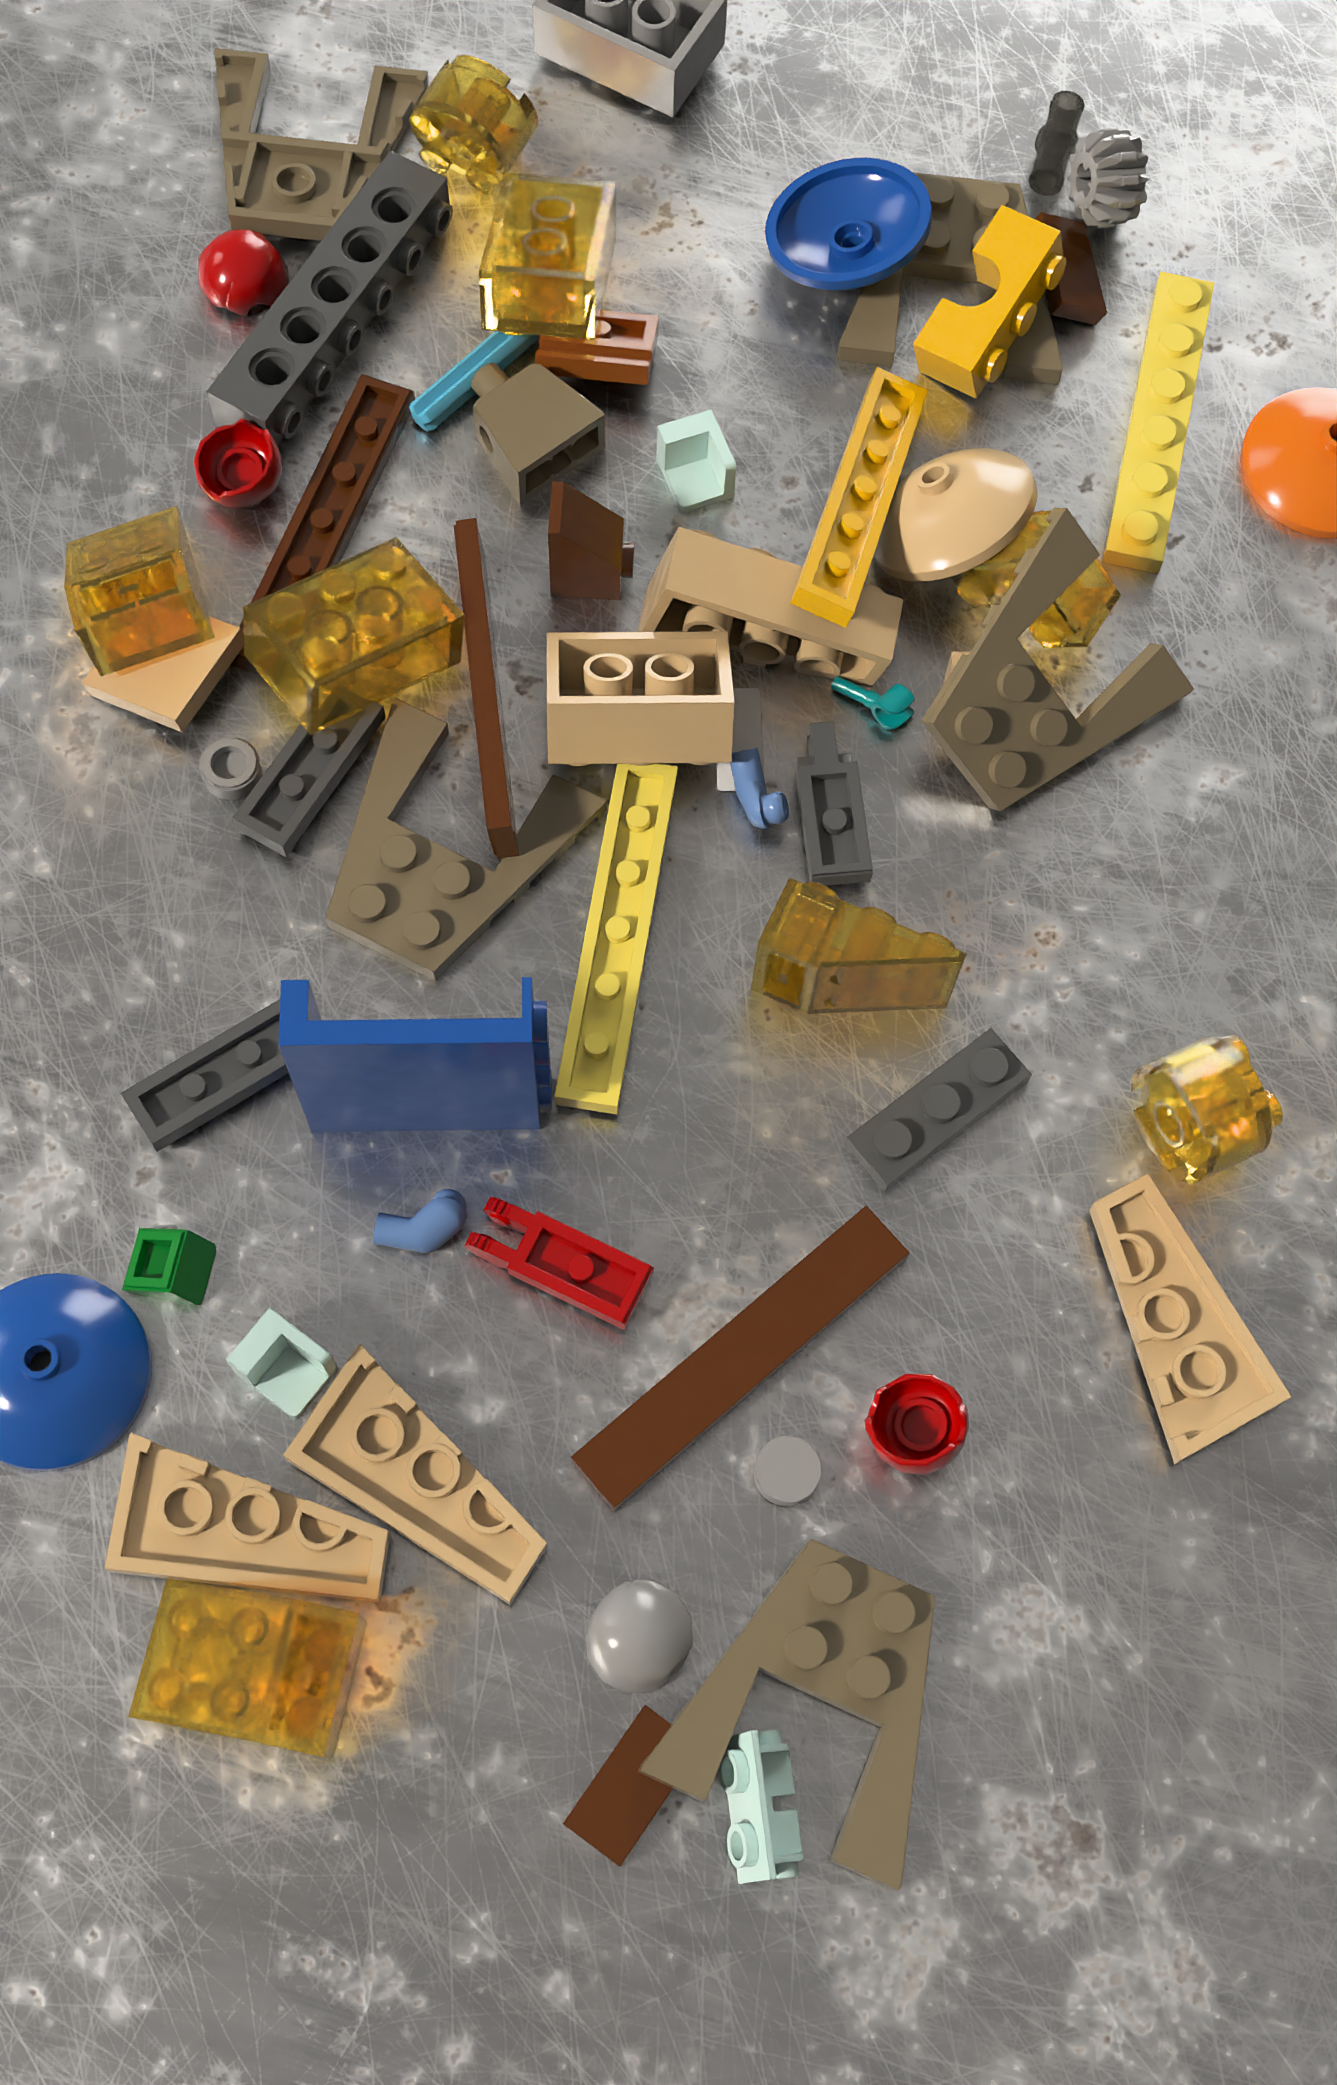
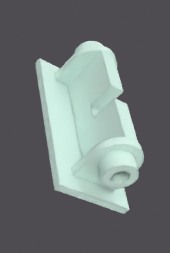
M753 1730L733 1735L718 1769L721 1786L728 1796L731 1826L727 1835V1848L730 1860L737 1869L738 1884L799 1876L798 1861H804L797 1809L774 1811L772 1797L795 1795L789 1752L790 1746L789 1743H782L780 1730L762 1732Z

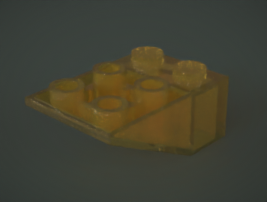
M178 506L66 544L64 588L74 631L100 677L215 638Z
M789 878L758 941L751 990L806 1014L946 1008L967 953L956 949L955 945L942 935L933 932H923L920 934L897 924L894 917L875 907H864L862 909L838 898L833 890L825 885L816 882H806L803 884Z
M167 1578L128 1717L333 1762L367 1622L358 1612L288 1597Z

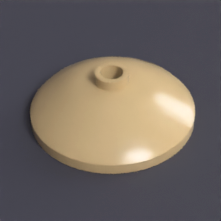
M971 448L940 456L918 467L897 483L873 555L877 564L890 576L901 580L919 582L948 578L968 571L989 560L1018 536L1033 514L1037 502L1038 489L1029 466L1020 457L1006 451L990 448Z

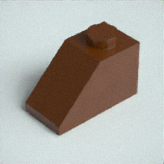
M552 481L548 526L551 596L620 600L622 578H633L635 542H624V518L566 482Z

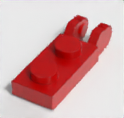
M489 1198L483 1209L485 1214L495 1223L518 1233H523L524 1236L517 1250L486 1234L471 1232L464 1245L469 1252L497 1267L507 1269L508 1274L623 1330L626 1329L654 1273V1267L539 1211L534 1215L500 1198Z

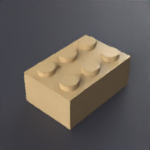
M728 631L547 633L548 764L585 766L588 764L628 763L643 766L650 763H690L693 765L732 763L734 693Z

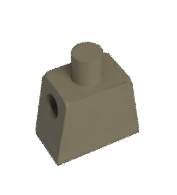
M489 363L480 368L474 375L471 387L481 397L473 405L475 435L519 505H522L552 484V481H557L605 448V414L596 405L541 364H530L509 378L496 363Z

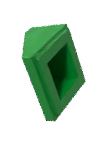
M139 1228L122 1290L132 1294L187 1305H201L216 1255V1245L189 1230Z

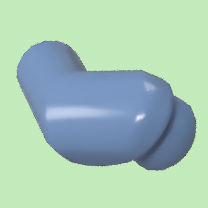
M758 748L733 752L730 765L735 791L751 824L761 829H770L771 824H783L789 817V806L786 796L778 791L767 794Z
M444 1189L438 1191L433 1196V1199L412 1218L379 1212L374 1227L373 1244L422 1253L434 1252L463 1227L467 1218L466 1201L459 1192L452 1189Z

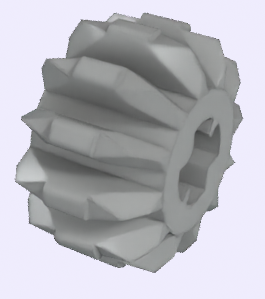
M1106 128L1100 129V132H1092L1086 137L1079 138L1076 144V153L1071 154L1069 158L1071 174L1066 178L1070 182L1071 191L1068 198L1069 201L1075 202L1074 213L1076 218L1083 219L1087 226H1097L1098 228L1116 227V224L1136 219L1140 212V204L1145 203L1147 200L1145 185L1146 181L1150 179L1146 174L1145 167L1148 155L1142 154L1140 137L1132 136L1129 130Z

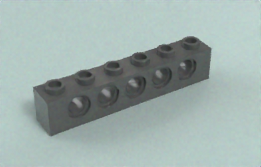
M391 150L206 391L216 427L233 425L238 420L244 418L263 430L268 429L278 447L285 438L290 439L296 434L301 425L303 413L316 396L321 397L327 392L332 383L335 370L346 356H352L358 350L364 337V331L376 315L381 316L387 311L392 302L394 291L405 276H411L416 272L422 261L423 253L435 236H442L447 230L453 214V208L449 202L447 177Z

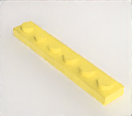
M1161 271L1155 285L1102 562L1155 574L1159 573L1162 566L1215 282Z
M628 763L617 764L556 1085L555 1105L618 1114L677 783L678 766L650 763L643 766Z

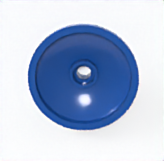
M849 158L824 164L793 181L773 203L765 225V237L769 254L774 264L784 275L808 287L843 291L875 284L903 268L923 247L932 225L930 196L924 183L918 176L904 166L888 160Z
M61 1273L43 1274L17 1281L0 1290V1461L20 1469L46 1472L73 1468L97 1458L113 1447L129 1431L142 1411L147 1399L152 1376V1356L148 1337L142 1323L126 1301L116 1292L95 1280L83 1276ZM41 1351L51 1352V1362L46 1369L37 1372L31 1370L30 1363L35 1354Z

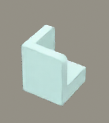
M712 409L657 426L656 460L680 512L686 513L734 498L736 463Z
M270 1307L226 1359L236 1375L294 1419L299 1418L339 1370L329 1352Z

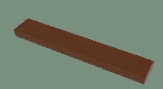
M364 374L360 375L242 619L239 628L243 631L247 642L233 660L231 666L282 683L284 682L411 413L410 404L415 400L414 390Z
M477 519L457 520L456 525H454L486 828L494 855H497L498 859L519 856L485 552Z
M866 1205L570 1457L571 1462L613 1511H616L908 1258L910 1252Z

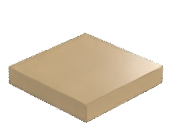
M146 593L81 684L88 694L183 733L243 648L247 639L241 628Z

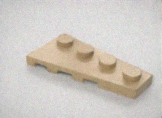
M1149 1174L1138 1178L1093 1203L1089 1211L1175 1465L1292 1397Z
M360 1343L283 1454L286 1461L509 1605L512 1604L548 1547L547 1542L490 1481L480 1474L465 1458L460 1449L445 1433H442L420 1410L414 1400L399 1384H396Z
M130 1433L104 1569L112 1573L380 1603L390 1533L379 1526L313 1501L300 1499L274 1489L268 1484L247 1476L246 1478L213 1466L202 1459L186 1453L176 1452L155 1444L152 1440Z

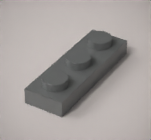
M332 679L232 817L235 829L287 857L386 718L384 706Z
M280 999L120 1093L156 1152L289 1073L278 1046Z
M990 1028L847 1136L844 1145L879 1187L886 1192L1027 1084L1032 1074L994 1030Z

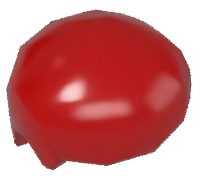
M235 229L224 232L203 249L198 258V285L205 296L214 306L222 309L227 308L242 316H247L249 310L258 304H265L271 307L289 284L288 266L267 238L256 231Z
M244 418L238 420L233 425L217 427L204 437L199 443L193 460L196 479L202 491L214 502L232 509L258 506L275 492L282 476V457L274 438L268 429L263 430Z
M904 1374L885 1386L878 1388L867 1418L864 1420L867 1435L879 1458L901 1473L928 1475L948 1466L962 1450L969 1429L968 1409L964 1405L962 1397L952 1385L933 1374Z

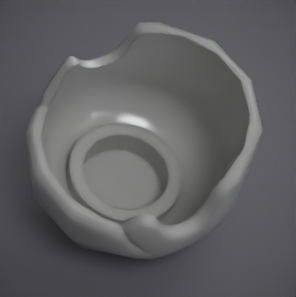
M636 1579L633 1582L625 1581L613 1588L599 1602L589 1619L586 1630L587 1659L603 1682L624 1693L655 1691L663 1687L680 1670L693 1646L692 1616L678 1593L661 1583L648 1579Z

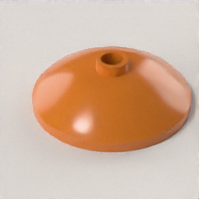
M1304 388L1285 393L1267 403L1251 421L1244 436L1240 454L1241 470L1245 484L1257 504L1267 514L1282 525L1297 532L1314 537L1336 539L1337 441L1334 439H1337V389Z

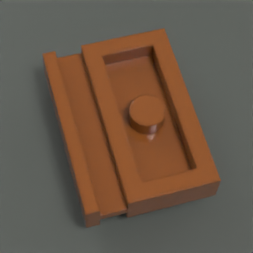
M548 304L539 338V350H536L535 364H541L554 375L561 377L648 385L650 369H652L659 335V315Z

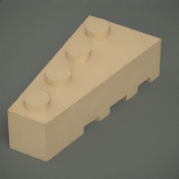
M678 527L648 582L637 632L728 631L729 650L740 652L743 656V663L765 667V664H776L782 660L793 661L797 673L834 679L836 676H839L852 683L873 686L893 661L904 599L886 594L874 585L864 584L856 610L847 627L844 628L790 604L803 566L775 558L772 554L762 549H747L719 540L707 531L688 530Z

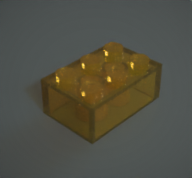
M505 172L479 267L481 330L499 331L507 335L533 334L556 336L564 340H595L616 243V181Z
M395 537L243 606L244 655L308 733L313 735L364 710L375 702L378 703L460 663L465 614L400 540Z

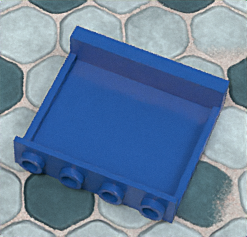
M522 977V1018L322 1020L309 980H281L278 1046L311 1133L540 1129V1108H552V1071L547 1001H534L532 977Z

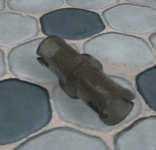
M1065 90L1053 95L1049 105L1050 110L1046 124L1037 133L1034 144L1037 156L1028 181L1032 190L1040 195L1053 196L1061 191L1070 155L1076 153V144L1079 139L1076 131L1085 104L1081 96L1073 91Z

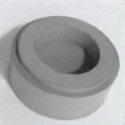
M224 737L213 741L204 749L199 760V771L205 787L212 795L223 800H239L247 797L263 774L260 758L254 746L238 737Z
M795 1436L776 1437L768 1441L756 1457L753 1469L756 1487L764 1498L776 1505H798L806 1501L816 1490L821 1478V1461L816 1450L807 1441Z

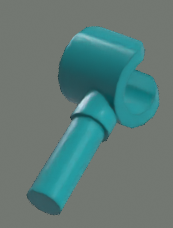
M836 676L832 682V690L863 703L864 706L870 708L874 718L885 729L898 728L914 714V710L909 707L915 701L914 695L901 684L893 685L881 696L873 690L863 688L839 676Z

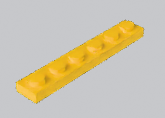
M879 367L876 368L866 389L790 604L839 626L847 627L856 610L928 392L927 389Z

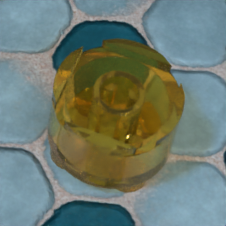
M457 55L452 63H449V60H447L442 65L410 115L412 131L422 146L419 156L431 170L445 174L450 168L466 176L470 185L479 192L492 194L497 186L504 181L538 127V116L534 105L525 93L518 100L506 88L511 79L495 66L473 56Z
M1233 1034L1223 1038L1207 1036L1138 1067L1131 1079V1092L1141 1088L1143 1106L1133 1111L1139 1131L1146 1145L1160 1165L1168 1172L1180 1168L1188 1174L1182 1181L1189 1184L1198 1183L1265 1151L1271 1141L1272 1129L1279 1126L1283 1120L1279 1101L1270 1091L1263 1088L1259 1077L1250 1064V1056L1246 1045L1239 1037Z

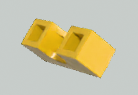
M1001 205L972 250L977 281L994 288L997 292L987 302L971 307L958 305L942 297L913 343L919 372L975 399L978 398L987 382L993 383L1000 376L1007 360V350L1017 335L1022 337L1027 333L1034 321L1037 303L1046 289L1053 290L1057 286L1066 267V258L1063 257L1061 231L1004 205Z

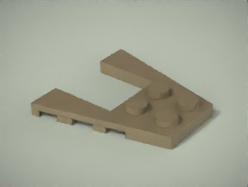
M215 48L214 57L217 71L216 80L221 117L220 126L224 152L226 195L231 230L245 229L256 231L263 235L321 241L389 151L394 152L429 91L428 71L375 65L358 143L348 144L255 133L271 72L269 55L266 53Z
M913 172L924 183L930 196L932 225L928 238L918 254L903 268L880 282L862 288L840 339L837 360L883 366L893 365L902 275L983 284L977 281L972 250L1001 205L1028 216L1021 185L1018 183ZM1044 292L1037 303V312L1027 333L1022 337L1017 335L1007 350L1003 379L1059 384L1063 366L1046 292Z
M1054 508L1046 518L1049 526L1036 547L1028 548L1014 570L1017 577L1000 605L993 604L981 623L984 631L970 654H962L921 720L987 807L997 811H1002L1194 690L1165 646L1150 643L1075 718L1017 640L1100 556L1068 508Z
M395 698L388 714L325 918L329 928L436 981L490 928V921L510 902L515 903L530 888V882L552 860L557 862L575 844V838L594 819L598 821L605 814L606 799L553 774L517 833L519 856L502 858L495 871L394 822L449 735L447 722Z
M810 1539L804 1544L755 1610V1614L734 1642L729 1645L717 1661L716 1666L694 1696L682 1708L671 1723V1727L650 1755L642 1762L638 1772L699 1801H706L758 1671L880 1727L829 1861L891 1890L899 1891L903 1879L935 1596Z

